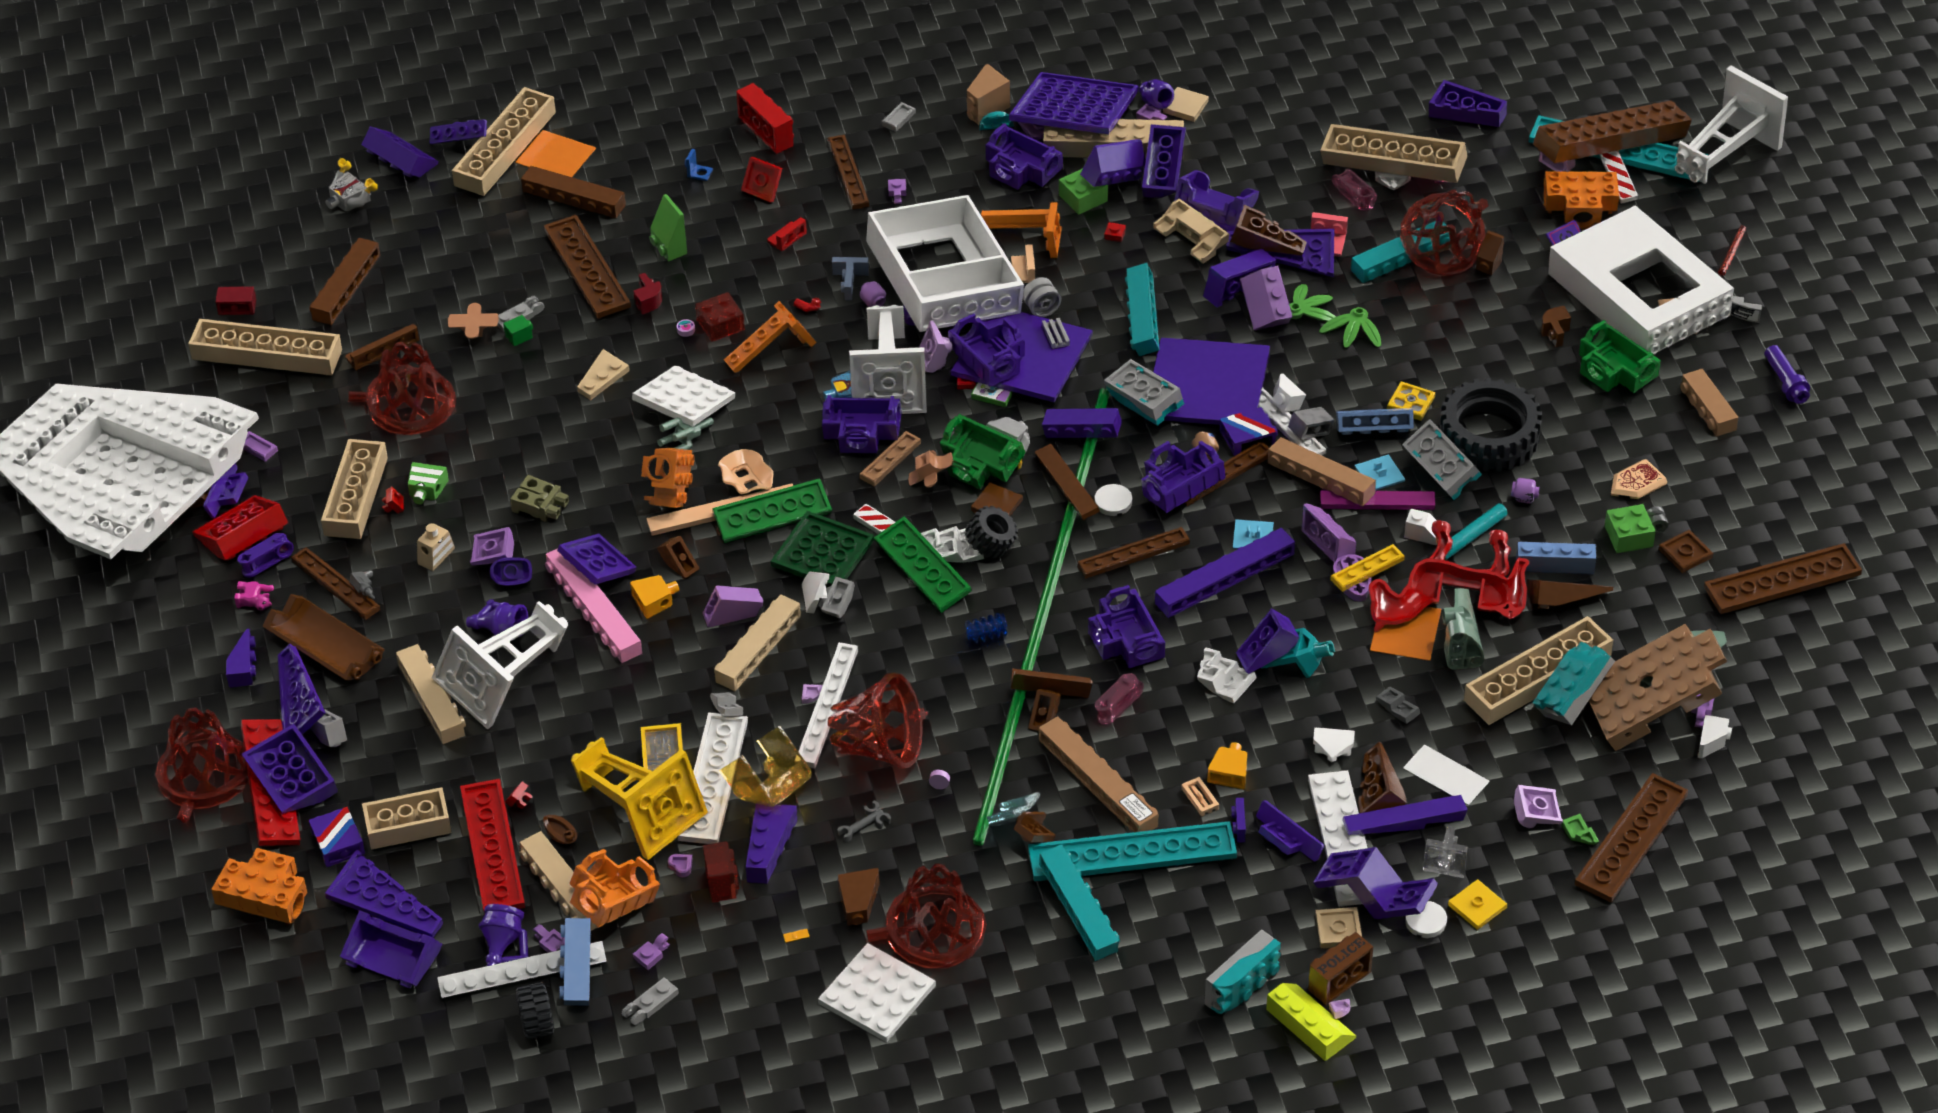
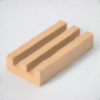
M1200 777L1182 784L1183 792L1201 817L1205 816L1206 812L1208 814L1212 813L1213 809L1215 811L1219 810V803ZM1195 784H1197V786L1199 787V789L1202 791V793L1204 794V796H1205V797L1207 798V800L1209 801L1210 805H1208V803L1205 801V799L1203 798V795L1200 793V791L1197 790V788L1195 787Z

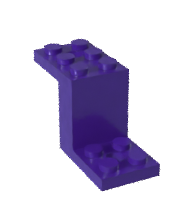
M1376 847L1331 853L1313 881L1317 888L1348 884L1374 919L1421 914L1438 885L1434 878L1402 882Z

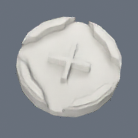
M1105 485L1096 492L1095 503L1101 513L1117 516L1118 513L1124 514L1131 508L1132 494L1122 485Z
M1428 901L1421 914L1406 915L1405 923L1412 934L1416 936L1417 934L1422 935L1423 938H1432L1444 931L1447 915L1440 905Z

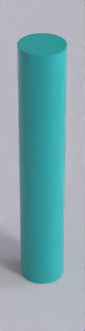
M1498 503L1451 537L1453 539L1452 549L1444 560L1449 559L1508 515L1505 506Z

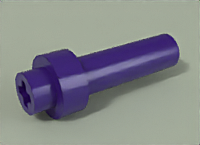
M1777 345L1768 347L1764 352V356L1783 383L1782 392L1786 398L1797 404L1806 402L1810 397V385L1805 377L1796 374Z

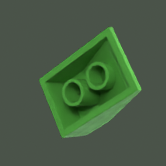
M665 194L662 197L650 228V241L653 246L658 248L661 256L671 261L686 255L687 245L684 214L670 197Z

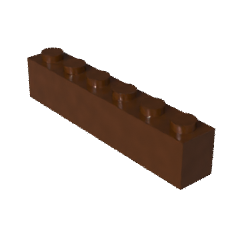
M530 166L521 178L523 192L612 218H617L626 206L624 192L538 167Z
M358 238L355 244L351 246V250L344 256L339 267H336L334 274L327 280L324 288L319 291L314 302L310 304L309 310L312 320L329 325L334 323L380 257L378 242Z

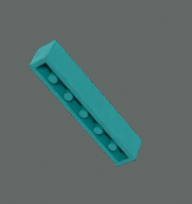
M1439 219L1352 257L1351 271L1362 283L1373 280L1378 276L1448 247L1452 244L1453 231Z
M1144 263L1128 268L1127 277H1125L1128 286L1126 294L1129 299L1127 306L1130 311L1128 319L1131 324L1129 331L1132 337L1130 344L1139 356L1160 350L1153 274L1148 264Z
M1061 844L1040 853L1039 865L1095 961L1118 952L1119 935L1110 927V920L1107 915H1103L1099 901L1093 898L1089 884L1087 882L1084 883L1080 869L1075 867L1072 862L1070 852L1066 851Z

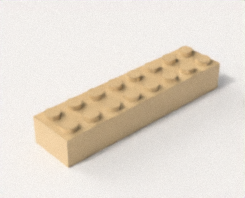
M524 87L487 129L486 137L479 138L452 169L454 186L485 196L556 113L554 97Z
M1119 119L1109 135L1044 126L1043 144L1055 147L1056 150L1063 153V157L1089 158L1096 145L1140 139L1146 159L1151 124L1184 127V121Z
M1331 124L1320 150L1323 164L1454 183L1458 182L1467 159L1465 142Z
M199 319L189 341L192 360L333 375L342 352L339 334Z
M1587 616L1466 684L1464 701L1490 725L1534 700L1565 654L1570 649L1577 647L1580 642H1584L1592 648L1597 646L1611 656L1613 639Z

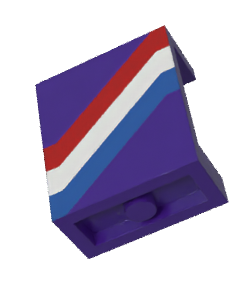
M1262 407L1220 419V433L1234 456L1241 453V445L1265 437L1268 438L1271 445L1276 442V437L1278 436L1275 426H1272L1269 415L1265 414Z
M348 807L309 820L311 833L317 839L326 867L349 860L356 849L362 855L365 854L363 841Z

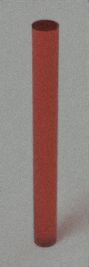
M1744 225L1739 227L1718 271V274L1721 276L1726 274L1746 231Z

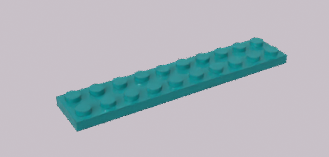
M1538 115L1529 136V142H1534L1539 126L1558 123L1561 120ZM1653 143L1618 150L1625 165L1690 180L1688 174L1685 172L1679 174L1675 170L1678 147ZM1600 155L1589 156L1601 159Z
M1230 821L1028 844L1034 881L1048 880L1039 865L1040 853L1061 844L1066 851L1070 852L1072 862L1075 867L1080 869L1082 876L1237 858Z

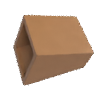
M989 64L983 67L967 89V116L978 125L985 115L995 111L1003 112L1010 108V81Z

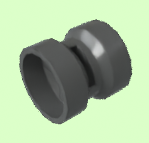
M1655 506L1647 510L1656 531L1655 533L1664 532L1669 525L1665 518L1664 509Z

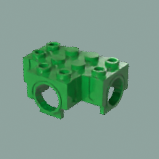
M1605 320L1592 326L1586 336L1581 339L1579 355L1583 358L1580 374L1606 392H1609L1614 386L1616 387L1621 384L1635 393L1659 376L1661 360L1607 324ZM1600 330L1596 339L1593 342H1591L1594 335Z
M961 414L955 416L947 424L943 433V439L940 441L943 454L946 455L951 452L953 456L952 466L947 468L949 476L979 490L982 489L984 482L988 480L990 475L1007 482L1025 455L1022 442ZM956 427L955 432L951 437L952 431Z

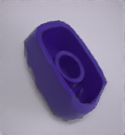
M502 558L492 563L490 566V576L494 582L500 585L526 583L532 578V565L525 558Z

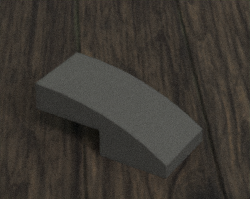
M1388 687L1376 696L1377 701L1388 712L1405 724L1420 714L1419 707L1406 701L1404 694L1392 687Z

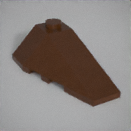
M1246 205L1243 206L1230 242L1247 249H1263L1264 251L1301 256L1307 244L1306 241L1291 231H1284L1278 227L1279 223L1276 221L1272 223L1266 219L1265 214Z
M1526 580L1531 603L1538 604V608L1549 609L1550 605L1557 606L1613 591L1611 586Z
M1378 742L1364 755L1362 772L1365 774V778L1360 784L1363 792L1362 796L1358 799L1360 813L1402 806L1407 803L1404 790L1382 743Z

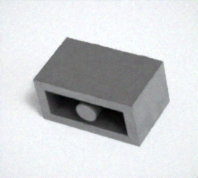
M1322 407L1293 412L1288 427L1303 440L1329 435L1334 419Z

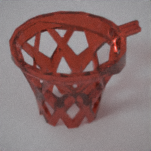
M1455 189L1447 193L1431 194L1415 202L1407 210L1401 222L1400 238L1406 254L1417 266L1432 274L1451 276L1467 271L1476 262L1486 235L1481 214L1489 206L1487 204L1488 201L1481 198L1478 202H1474L1471 193L1467 191L1457 193ZM1430 203L1429 205H1427V206L1424 207L1423 209L1421 208V206ZM1442 203L1455 206L1468 216L1474 227L1473 229L1470 227L1464 228L1456 234L1455 226L1451 224L1442 226L1444 216L1442 212L1437 210ZM1421 216L1424 221L1420 230L1411 229V224ZM1436 218L1434 228L1425 229L1428 221ZM1449 232L1450 241L1440 246V235ZM1412 235L1417 236L1416 243H1414ZM1467 235L1466 244L1461 249L1459 241ZM1421 237L1431 238L1433 250L1421 253L1418 249ZM1468 244L1473 245L1470 257L1466 259L1462 253ZM1450 249L1455 256L1447 264H1441L1439 253ZM1434 255L1435 261L1431 260L1427 256ZM1457 259L1461 261L1460 263L1452 264Z
M399 342L394 345L391 353L387 349L382 353L379 376L371 382L367 392L349 391V401L367 402L369 415L376 425L386 431L403 435H414L430 431L444 423L454 411L456 395L452 384L438 373L427 351H424L420 344L413 342L409 348L404 342ZM400 349L405 353L401 359L396 357ZM416 350H417L418 353L422 356V358L415 353ZM414 362L420 365V368H414L408 364ZM426 377L431 378L434 388L426 383ZM411 380L418 386L415 400L407 391ZM391 381L394 382L398 389L392 399L389 393ZM436 382L442 384L447 394L446 397L437 392ZM385 395L389 406L384 411H381L379 409V397ZM424 397L434 399V414L430 416L420 408ZM438 401L443 402V405L439 408V410ZM403 402L413 409L408 421H401L396 410ZM391 413H393L395 419L392 418V417L389 416V415H390ZM417 413L423 417V419L414 421Z
M888 673L884 675L882 680L861 694L831 706V711L835 713L828 717V726L838 731L830 736L832 745L841 747L838 748V753L867 756L891 763L899 769L909 768L916 762L921 751L922 720L928 715V711L920 708L917 696L910 682L902 674ZM894 690L896 692L888 703L882 702L884 691ZM892 710L904 714L905 722L895 729L884 721ZM846 714L848 721L844 725L836 722ZM872 728L867 735L863 733L867 729ZM844 735H847L850 737L851 740L856 742L850 744L848 742L840 740V738ZM894 737L905 745L903 749L891 751L887 741ZM866 748H869V749H871V750H873V751H875V752H877V753L871 752V751L867 750ZM902 753L901 758H899L896 754Z
M197 708L187 709L183 718L178 714L173 717L170 729L168 728L166 751L158 761L155 772L162 794L174 804L181 806L177 819L182 820L183 823L189 821L193 809L210 808L228 802L239 794L249 781L247 764L242 756V753L245 752L243 743L226 732L214 712L208 709L203 714ZM193 715L199 719L197 723L190 721ZM185 731H190L186 736L180 738ZM208 739L207 750L199 743L193 744L189 753L184 747L190 742ZM216 744L220 745L224 752L225 762L215 756ZM177 751L183 760L178 770L175 764ZM197 753L206 760L202 773L193 763ZM236 753L241 764L240 770L229 765V754ZM172 764L175 776L169 781L167 765ZM213 770L225 772L224 784L217 789L208 782ZM189 774L200 782L195 792L186 791L182 782ZM230 774L236 776L229 781Z
M934 864L930 870L925 866L916 869L912 879L909 878L906 890L894 899L887 912L886 927L866 930L868 942L888 939L893 950L909 963L924 968H948L973 956L983 943L986 921L982 909L965 892L957 872L953 870L950 873L945 865ZM940 871L944 878H940L936 874ZM928 883L933 884V885L928 886V887H923V886L927 885ZM928 894H945L956 897V902L948 898L944 901L939 912L932 902H927L921 909L918 897ZM963 901L965 902L967 909L963 907ZM910 904H912L914 916L907 921V913ZM970 907L975 911V914L971 912ZM950 908L956 914L955 928L946 920ZM900 912H903L904 925L898 928L896 922ZM928 912L936 921L929 933L923 922V918ZM962 921H970L972 937L969 940L959 934ZM916 929L919 930L925 940L918 948L910 945L908 933ZM942 932L951 937L952 940L948 952L940 954L933 941ZM956 942L963 944L961 947L954 950ZM929 946L933 953L925 951V949Z

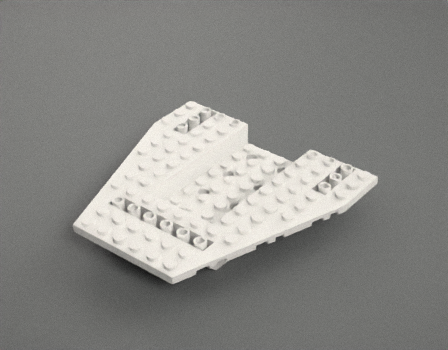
M55 384L0 434V474L3 477L5 476L7 481L21 495H24L28 502L34 505L36 510L50 524H53L68 542L112 559L121 549L143 552L241 458L248 434L247 429L259 417L256 412L216 397Z

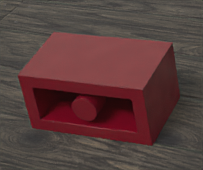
M254 286L218 287L216 296L218 315L254 314L257 301Z

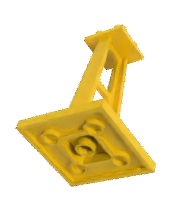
M602 737L595 742L588 743L584 751L580 754H574L571 758L583 791L594 786L625 809L642 856L647 860L708 813L687 753L682 749L653 771L610 754ZM614 769L628 775L618 785H613L603 777ZM639 780V782L635 784L632 788H630L628 791H622L632 782Z

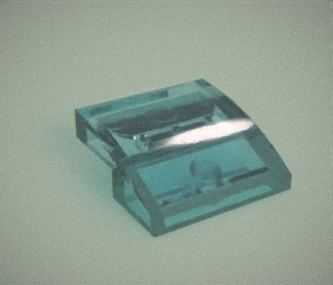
M1039 792L999 803L1001 812L987 816L988 823L993 824L1013 819L1022 814V812H1027L1039 799Z

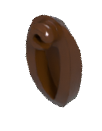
M557 815L544 816V828L553 840L561 844H571L576 841L578 834L567 820Z

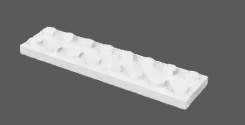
M708 712L693 771L708 813L677 837L678 841L718 845L748 723L747 716L724 717L722 714Z
M1348 770L1308 775V782L1327 859L1331 853L1367 848L1364 834L1348 835L1342 821L1343 816L1359 814ZM1348 884L1334 886L1339 907L1362 904Z

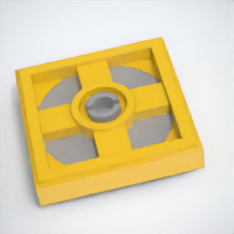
M1400 382L1387 405V409L1411 408L1413 409V418L1422 421L1435 398V392Z

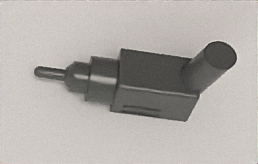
M372 570L351 573L349 582L357 592L375 599L372 595V582L369 579L373 576Z

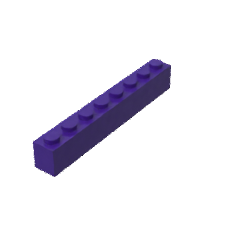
M1282 528L1272 531L1268 535L1256 539L1252 543L1240 547L1236 551L1224 555L1220 559L1210 562L1206 566L1194 570L1166 586L1160 587L1155 591V604L1169 618L1294 555L1295 541Z

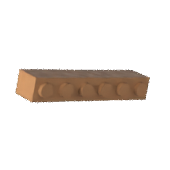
M1282 437L1268 449V464L1327 491H1332L1336 495H1340L1360 506H1364L1375 494V479Z

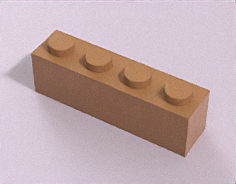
M1699 369L1683 374L1680 384L1682 393L1686 394L1691 405L1697 409L1699 416L1705 420L1708 428L1713 431L1716 437L1736 431L1739 417L1705 371Z

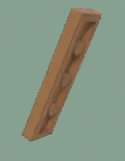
M905 431L898 440L893 442L860 473V479L875 487L921 444V439Z

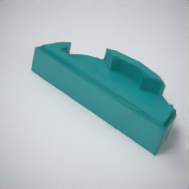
M995 111L982 118L979 128L980 130L996 129L1003 123L1007 124V127H1013L1014 124L1013 121H1009V114Z

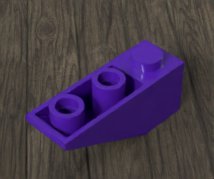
M250 629L245 630L226 660V675L229 688L253 685V677H256V668L253 665V662H256L255 650L252 651V648L256 647L255 636H251Z

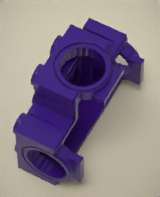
M1005 123L992 133L989 142L985 145L990 177L1017 190L1028 180L1043 187L1063 168L1062 152L1056 150L1053 146H1047L1007 127ZM1002 133L1001 139L998 145L996 146V141Z
M973 313L958 320L954 328L948 331V338L952 343L951 350L964 360L989 387L1020 374V359L1025 356V340L1021 337L1017 326L1007 318H1004L1000 323L988 327L979 317L976 318V315ZM972 322L970 331L964 336H959L961 328L965 324ZM1009 329L1013 334L1015 342L1012 340L1009 334Z
M828 395L823 403L822 413L824 439H838L840 453H877L879 440H898L902 416L900 399H894V396H890V398H832L831 395Z
M1167 441L1153 449L1150 458L1144 462L1146 476L1141 479L1143 496L1168 513L1190 498L1200 494L1203 490L1215 485L1218 481L1225 479L1224 461L1219 458L1213 447L1200 441L1198 446L1185 453L1175 445L1171 446L1170 442ZM1168 450V457L1161 466H1155L1156 459L1160 453ZM1206 452L1211 457L1213 464L1208 460Z
M1129 585L1110 590L1105 598L1099 599V614L1088 618V633L1103 660L1122 655L1128 668L1165 658V641L1136 589L1130 590ZM1128 595L1122 603L1110 605L1112 599L1116 596Z

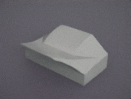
M836 577L833 584L826 588L827 598H821L818 604L821 611L841 618L852 599L855 587L854 582Z

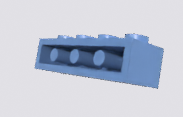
M1413 409L1336 411V428L1343 435L1353 434V431H1360V434H1369L1371 430H1379V433H1389L1391 429H1397V432H1408V429H1414Z
M1518 542L1516 561L1518 558L1529 560V565L1526 567L1525 572L1594 574L1596 546L1595 544Z
M565 918V925H561V937H565V945H561L560 958H564V966H560V978H564V986H560V999H564V1005L589 1006L591 918Z

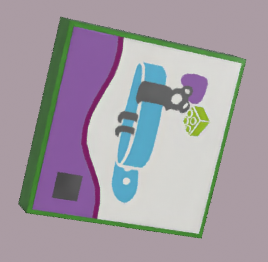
M977 382L971 393V399L1006 407L1014 392L993 386L989 387Z

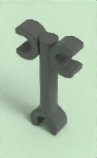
M874 800V809L864 806V812L867 817L850 827L840 826L837 829L838 835L846 833L844 835V842H849L852 839L853 833L876 821V826L882 829V821L885 820L890 824L891 816L888 813H883L879 809V803Z

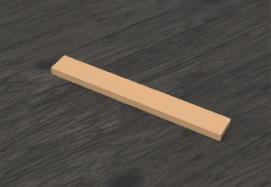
M793 484L646 518L651 535L654 536L715 521L712 508L793 486Z

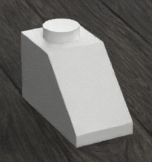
M1280 374L1274 388L1272 401L1283 412L1300 410L1306 394L1284 374Z
M1411 509L1405 524L1404 538L1437 545L1436 537L1431 530L1432 523L1437 520L1430 513Z
M1705 715L1698 758H1704L1725 747L1726 739L1730 740L1732 728L1728 727L1729 719Z

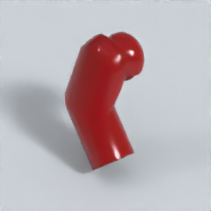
M799 298L794 301V307L804 312L817 311L821 307V300L818 298H813L811 303H807Z

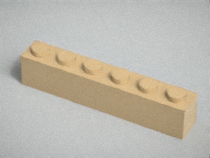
M781 594L776 600H773L765 613L763 612L760 615L758 621L749 627L748 632L743 638L741 637L736 646L727 652L726 657L721 663L716 665L714 669L716 683L736 691L801 617L800 603Z
M416 644L396 652L398 665L442 744L465 736V720L463 716L458 715L456 704L451 703L450 694L432 679L435 668L432 663H428L429 660L425 650L422 651L419 645Z
M540 831L521 841V851H519L522 860L530 864L532 873L540 877L543 887L545 889L548 888L554 901H558L561 904L564 914H569L571 918H587L570 904L575 890L569 884L573 871L545 835ZM592 922L590 926V931L597 928V926Z

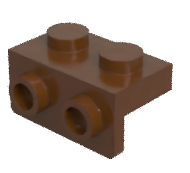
M1022 812L1016 820L1014 830L1021 834L1022 839L1028 843L1053 842L1056 837L1054 833L1042 825L1047 815L1044 812Z

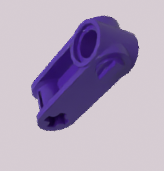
M276 533L240 554L238 563L243 568V576L253 577L284 558L289 557L294 550V545L287 539L286 534Z

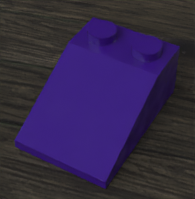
M1271 608L1237 650L1236 654L1245 672L1250 674L1287 654L1297 644L1299 636L1290 619Z

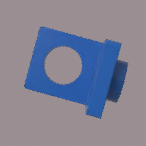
M691 149L685 160L687 177L707 181L713 168L697 165L696 151ZM701 170L707 172L705 175L697 174V172Z

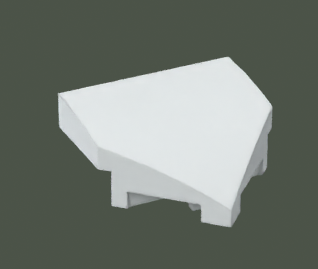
M1375 171V181L1392 190L1400 188L1411 180V176Z
M809 572L803 580L802 589L806 613H814L819 598H827L825 584L829 580V574Z
M1315 728L1313 740L1315 753L1327 755L1328 760L1331 762L1336 761L1340 755L1350 756L1351 748L1354 745L1355 731Z

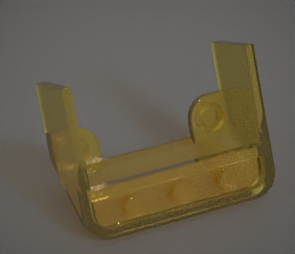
M778 726L757 740L768 756L764 760V770L770 777L765 781H760L743 755L719 770L739 799L775 807L811 778L809 766L781 726Z

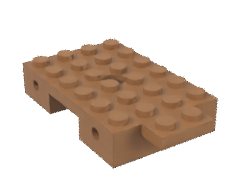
M1683 624L1614 662L1589 699V702L1607 741L1615 751L1650 733L1651 731L1647 723L1669 711L1682 706L1685 712L1688 713L1722 694L1711 670L1726 663L1727 660L1711 629L1694 637L1687 625ZM1648 676L1654 678L1649 688L1640 686L1643 678Z

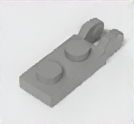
M531 296L525 302L499 314L497 326L504 332L503 323L520 315L529 320L544 310V304L538 302L537 297Z
M662 978L641 996L625 1006L621 1014L627 1018L635 1013L631 1017V1023L637 1025L677 996L679 993L678 988L666 978Z

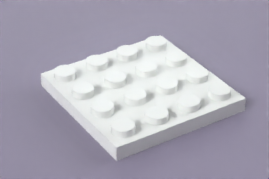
M674 366L635 391L632 395V400L674 419L679 417L683 423L692 427L735 399V392L727 387L715 384L711 380H706L679 366Z
M867 943L818 998V1004L881 1040L888 1042L936 986V981Z

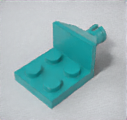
M1305 628L1295 629L1299 636L1297 644L1287 654L1266 664L1261 669L1296 662L1305 677L1310 678L1320 665L1322 657L1334 655L1335 647L1331 640L1319 643Z

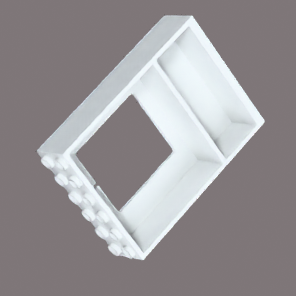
M968 195L868 212L866 241L919 332L926 331L930 321H934L937 328L954 326L958 320L973 313L976 315V318L979 317L981 320L1021 313L1024 284ZM952 240L965 262L910 271L897 249L919 246L923 242L924 244Z
M1636 206L1565 239L1550 248L1548 274L1602 321L1605 320L1607 324L1649 353L1656 354L1658 351L1670 347L1672 344L1727 318L1731 314L1734 288ZM1662 261L1694 289L1679 296L1678 299L1675 298L1652 309L1620 281Z

